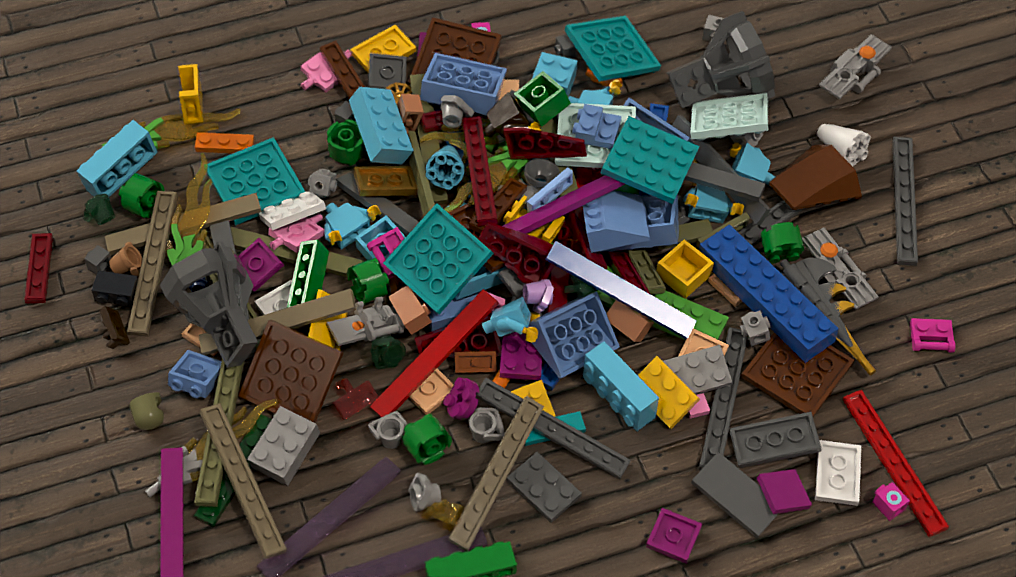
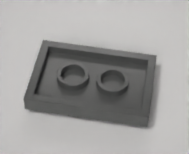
M538 452L533 454L507 477V482L550 523L556 520L582 495L572 483Z

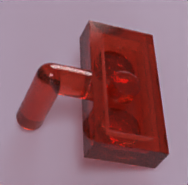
M344 378L339 380L336 386L340 389L344 388L347 394L332 403L342 419L345 420L375 401L379 396L369 380L353 388L349 380Z

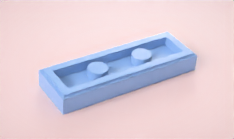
M567 167L527 201V213L552 202L573 184V171Z

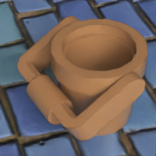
M127 242L109 260V265L114 273L125 274L130 271L133 276L139 278L142 256L131 242Z

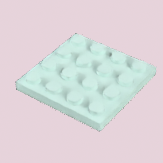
M767 93L693 103L691 140H705L709 137L723 138L726 135L742 136L745 133L754 132L759 134L768 131Z
M571 103L559 113L557 134L575 138L576 134H573V126L575 122L579 123V120H577L579 108L583 109L584 104ZM588 104L603 107V113L622 116L617 138L628 116L635 118L636 107ZM585 144L587 157L555 158V164L557 166L602 168L611 149Z

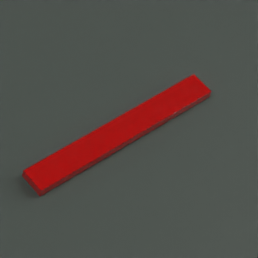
M483 289L375 400L370 408L380 417L396 411L499 304L498 301Z
M862 389L844 396L843 402L896 486L910 500L908 505L928 537L930 538L948 530L947 522Z

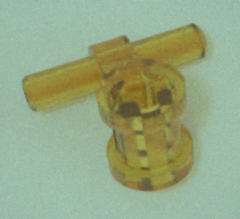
M443 499L440 502L431 504L422 513L424 519L435 517L442 520L443 528L453 531L465 507L455 503L449 504L448 500Z

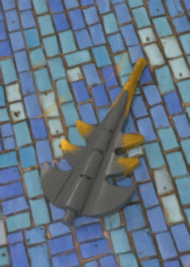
M806 258L791 265L786 259L781 261L780 265L784 269L782 275L839 328L836 340L857 359L870 376L873 375L876 370L863 355L840 318V315L845 311L855 307L854 303L837 301L831 304L830 302L835 295L845 292L846 287L833 282L819 285V281L824 276L837 271L836 267L820 258Z

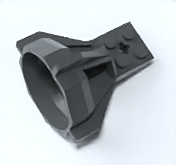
M743 11L721 20L700 58L666 72L681 108L717 93L728 97L767 93L768 99L775 96V82L773 70L769 62L770 58L766 54L763 43L754 27L747 20ZM725 40L727 42V47L730 52L729 54L727 53L726 47L724 45ZM737 75L740 76L746 88H741ZM690 79L695 81L693 87L687 85L690 83Z
M217 242L214 248L201 249L172 265L160 286L166 299L185 315L188 322L203 328L208 334L212 335L228 368L241 366L258 343L248 323V319L245 317V309L253 283L235 252L230 247H225L223 242ZM217 273L218 281L199 291L191 293L185 291L199 279Z

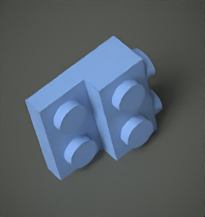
M584 104L583 109L579 108L577 120H579V123H574L573 134H576L575 138L585 140V144L612 149L617 138L622 116L603 113V107Z
M187 350L169 372L168 386L174 391H186L194 398H206L215 387V380L219 376L222 361Z

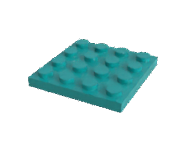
M627 16L569 24L564 29L598 81L655 72L661 68V64Z
M628 116L600 173L673 204L700 146Z
M274 137L204 165L205 172L222 202L257 193L261 210L264 211V208L268 206L280 205L283 200L298 198L301 193L305 192ZM259 213L232 221L235 225L259 216Z
M436 203L383 264L440 315L494 253Z

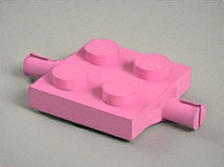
M349 50L344 52L347 59L352 57V53ZM321 52L301 65V71L308 77L305 82L301 83V87L304 90L315 85L326 93L339 83Z
M317 213L313 217H305L275 230L268 228V235L276 239L270 242L271 249L275 250L279 246L285 245L297 253L299 252L300 242L321 238L324 236V229L316 223L323 220L322 215Z

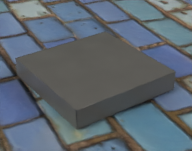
M370 53L369 88L386 89L387 86L395 82L406 83V56Z

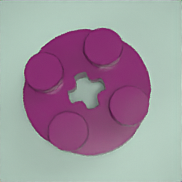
M459 377L456 379L450 393L445 396L444 405L447 406V411L452 418L462 420V418L467 419L475 411L478 405V399H475L476 392L479 393V386L475 381Z

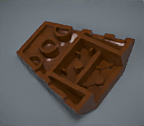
M832 145L811 146L769 182V185L792 210L814 207L818 203L826 205L835 200L843 202L847 201L848 198L860 199L862 197L856 170Z

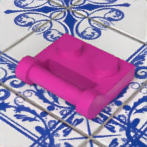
M398 227L367 244V248L373 252L383 271L387 274L388 279L395 276V274L383 264L386 258L379 246L384 244L391 255L404 240Z
M911 318L910 330L913 351L924 349L947 350L949 353L955 352L952 320ZM921 340H935L946 342H924Z

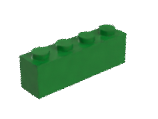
M318 239L300 242L286 308L315 300L318 289L322 290L329 251Z
M496 542L492 546L485 548L475 547L471 551L464 553L454 552L450 556L443 558L433 557L425 562V571L427 577H506L517 573V564L511 543Z

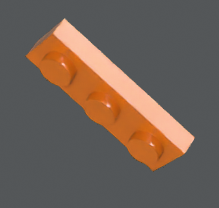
M197 132L195 151L233 154L253 146L254 135Z

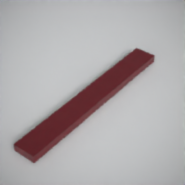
M481 117L463 118V130L477 225L486 226L487 222L498 224Z

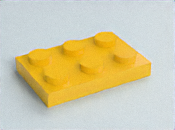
M393 25L350 50L352 56L369 73L370 53L408 57L416 52V46L396 25Z
M658 356L638 374L641 380L659 397L656 414L671 429L701 400Z

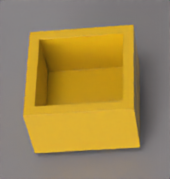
M684 239L658 262L657 272L664 283L686 299L712 275L714 262Z

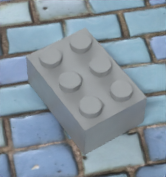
M280 406L248 457L249 464L253 469L288 486L320 434L317 424Z

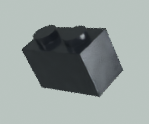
M98 271L91 290L94 300L102 304L111 303L122 307L133 306L138 278L133 275Z

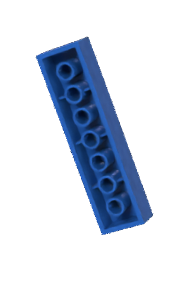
M730 224L700 244L699 251L714 262L712 272L753 312L761 311L763 317L767 316L771 326L770 329L805 363L836 341L839 328Z

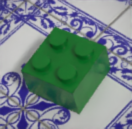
M544 71L514 93L521 108L533 120L538 122L541 127L571 104L565 90Z

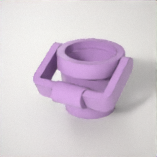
M549 279L524 284L523 298L526 304H534L533 311L540 314L548 305L552 304L554 287Z

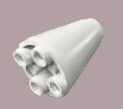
M822 124L819 127L817 137H819L820 141L824 145H832L852 166L860 160H865L868 156L867 148L871 139L869 134L831 124Z

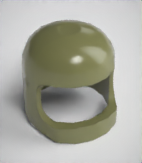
M159 392L141 395L130 402L129 406L133 420L139 429L153 430L163 423L164 412L157 407L162 400Z

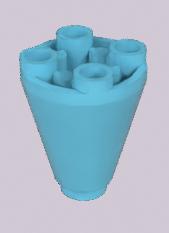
M453 146L441 148L428 159L426 177L435 186L452 189L462 180L464 164Z

